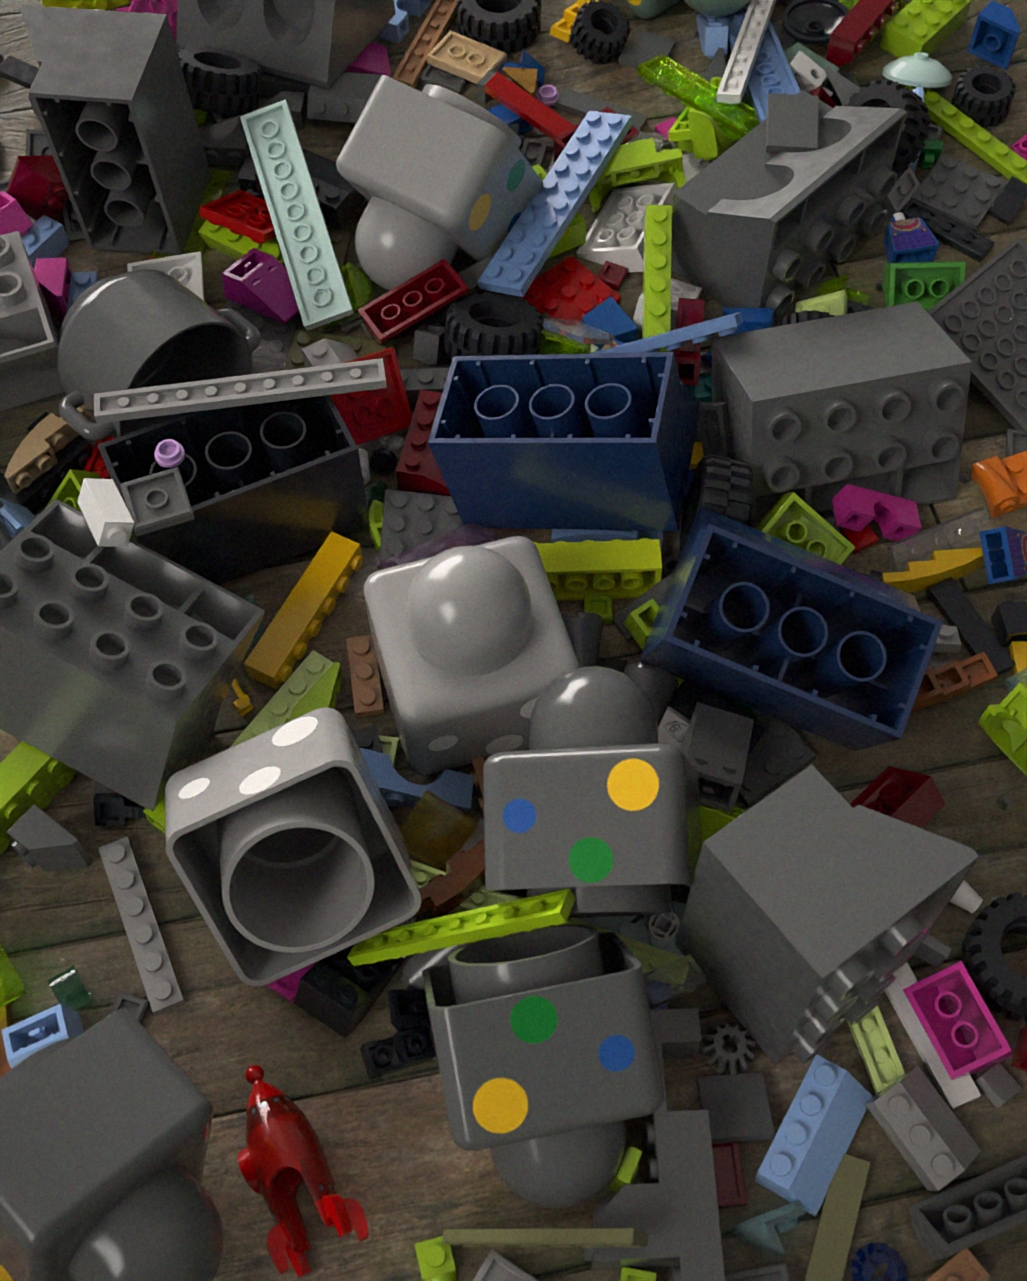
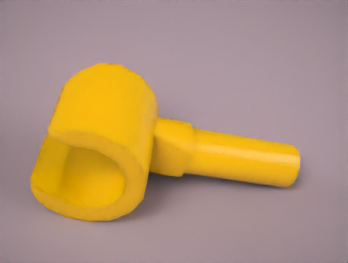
M234 679L231 685L238 699L232 705L243 717L253 709V705L250 702L249 696L242 691L237 679Z

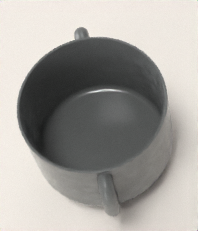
M136 270L104 278L90 286L76 299L67 312L60 329L57 365L59 379L67 395L59 403V414L77 433L90 440H102L109 436L115 439L181 415L183 413L97 424L94 417V394L250 375L252 372L251 352L259 347L261 342L260 331L232 309L214 310L179 280L164 272ZM80 407L96 423L90 422L77 408Z

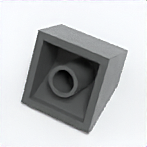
M33 805L7 831L14 841L11 846L31 868L37 865L45 872L89 867L93 863L78 839L36 805Z

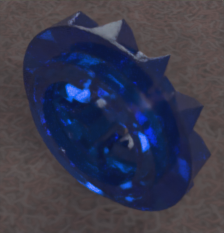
M869 1243L860 1248L852 1259L851 1276L853 1281H869L875 1271L871 1266L873 1262L877 1266L886 1262L889 1263L888 1269L885 1271L888 1277L887 1281H908L907 1265L903 1262L899 1252L889 1247L886 1243ZM879 1278L878 1280L875 1279L874 1281H885V1280H884L883 1278Z

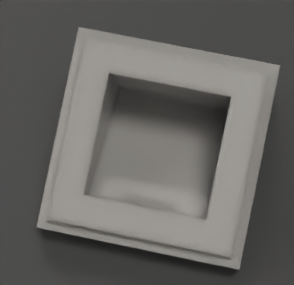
M1000 1062L975 1081L976 1085L996 1109L1022 1090Z

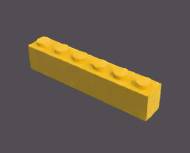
M331 531L246 659L244 665L249 677L277 690L283 682L285 683L288 680L296 661L302 659L305 655L307 644L312 637H316L322 625L321 622L326 615H330L334 610L336 599L340 593H344L347 590L354 571L357 572L361 568L364 557L359 543Z

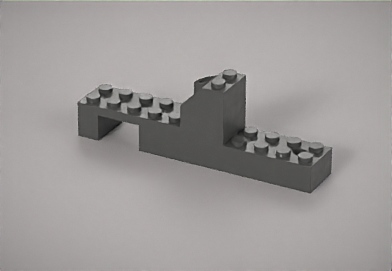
M698 1008L650 1010L665 1098L662 1105L655 1112L645 1115L648 1116V1122H646V1130H644L645 1151H651V1158H649V1164L646 1166L648 1184H625L615 1196L599 1197L591 1228H634L648 1232V1246L646 1248H584V1260L591 1261V1270L621 1269L622 1267L632 1269L672 1267V1272H669V1281H725L708 1109L667 1111L663 1059L696 1057L701 1044Z

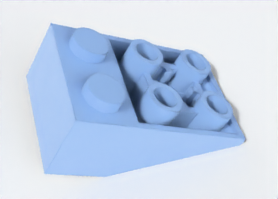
M58 1004L2 1030L7 1060L11 1069L31 1054L52 1043L67 1038H77L84 1033L79 1012L63 1004Z

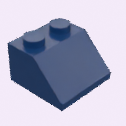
M991 0L978 14L967 52L1007 70L1021 32L1013 10Z

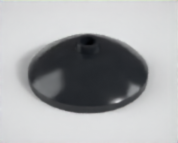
M796 0L785 9L782 25L786 33L798 42L808 45L828 44L831 32L848 14V10L836 0Z

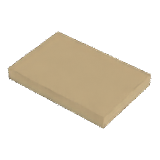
M449 31L426 56L427 64L475 84L489 70L497 72L507 60V53L452 31Z

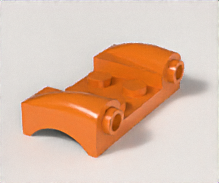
M1027 451L1001 460L998 456H994L972 464L970 476L981 488L992 518L1027 506Z

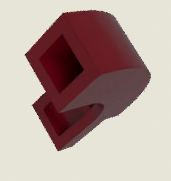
M678 298L675 330L703 322L705 300ZM690 339L686 340V344L682 345V347L673 349L680 382H683L685 385L698 386L701 342L692 344Z

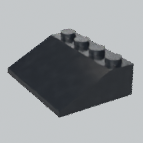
M302 148L327 225L340 229L364 201L365 197L340 175L336 162ZM255 171L258 195L264 197L257 171Z

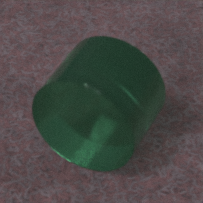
M75 965L48 979L49 985L59 1004L76 1010L93 1000L83 977Z

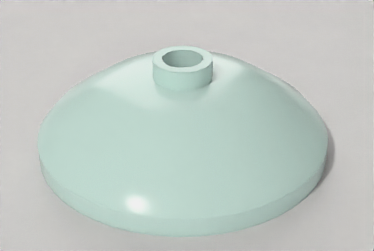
M915 52L914 56H903L888 63L883 68L882 73L889 80L915 87H944L952 81V75L949 70L937 60L928 58V54L923 52Z

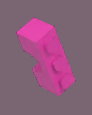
M846 484L832 499L836 526L860 532L873 519L880 526L883 538L907 543L922 528L917 503L911 500Z

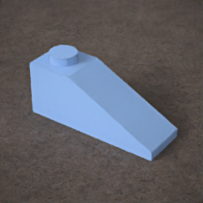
M697 14L696 20L703 54L707 58L713 59L720 47L723 48L724 55H727L728 25L721 17Z

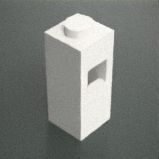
M84 478L78 498V505L97 545L127 547L134 521L113 479Z

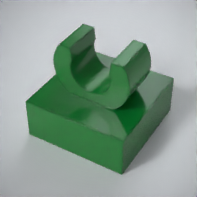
M924 141L926 145L924 150L920 151L918 158L922 160L921 169H931V164L938 160L943 150V141Z

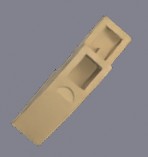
M78 407L77 410L92 422L90 416ZM51 412L30 431L13 454L4 475L13 493L17 494L23 488L28 487L31 482L44 472L49 471L58 462L55 453L80 435L62 417L58 418Z

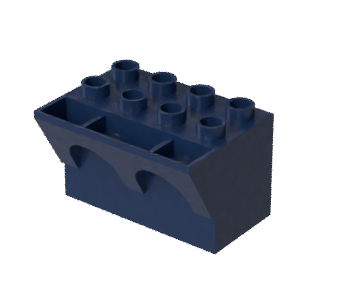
M674 352L453 356L428 444L464 527L678 531L699 419L698 405L700 400L683 382H680Z
M700 506L639 661L654 668L659 667L680 679L848 749L857 751L902 738L943 621L922 613L915 596Z

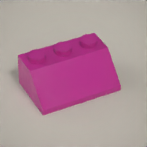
M962 961L903 989L951 1080L982 1071L1012 1056L1009 1044Z

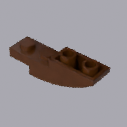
M482 839L475 847L467 851L461 850L454 853L446 861V875H437L430 879L425 886L419 888L421 906L412 918L402 923L430 909L436 918L442 917L451 909H455L479 889L485 882V839Z

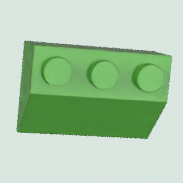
M883 262L882 288L886 307L919 302L926 311L930 310L965 281L966 262Z

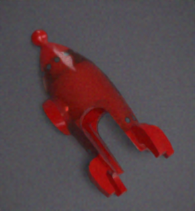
M252 1065L245 1073V1079L248 1083L253 1084V1088L248 1098L246 1111V1147L240 1150L237 1155L239 1168L250 1188L257 1194H262L266 1206L277 1224L270 1229L266 1239V1248L274 1266L280 1274L288 1272L290 1266L286 1257L287 1254L297 1276H307L311 1270L305 1251L312 1250L296 1199V1193L303 1181H305L325 1226L329 1228L336 1227L339 1237L348 1236L353 1228L359 1242L367 1240L369 1236L367 1221L359 1202L351 1198L342 1199L338 1195L327 1156L319 1136L307 1116L285 1093L272 1084L263 1081L265 1074L261 1066Z

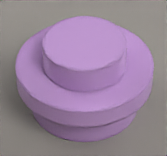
M543 85L537 92V100L547 107L555 105L556 100L559 98V93L553 85Z
M166 439L157 445L154 455L160 466L171 468L179 465L184 460L185 451L183 446L177 441Z

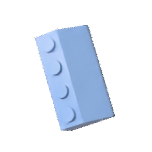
M816 1054L757 1172L754 1182L816 1217L844 1153L846 1154L867 1110L865 1103L872 1099L873 1096L848 1071Z

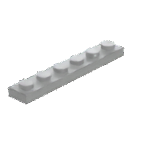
M128 837L99 847L98 849L152 1012L157 1016L185 1004Z

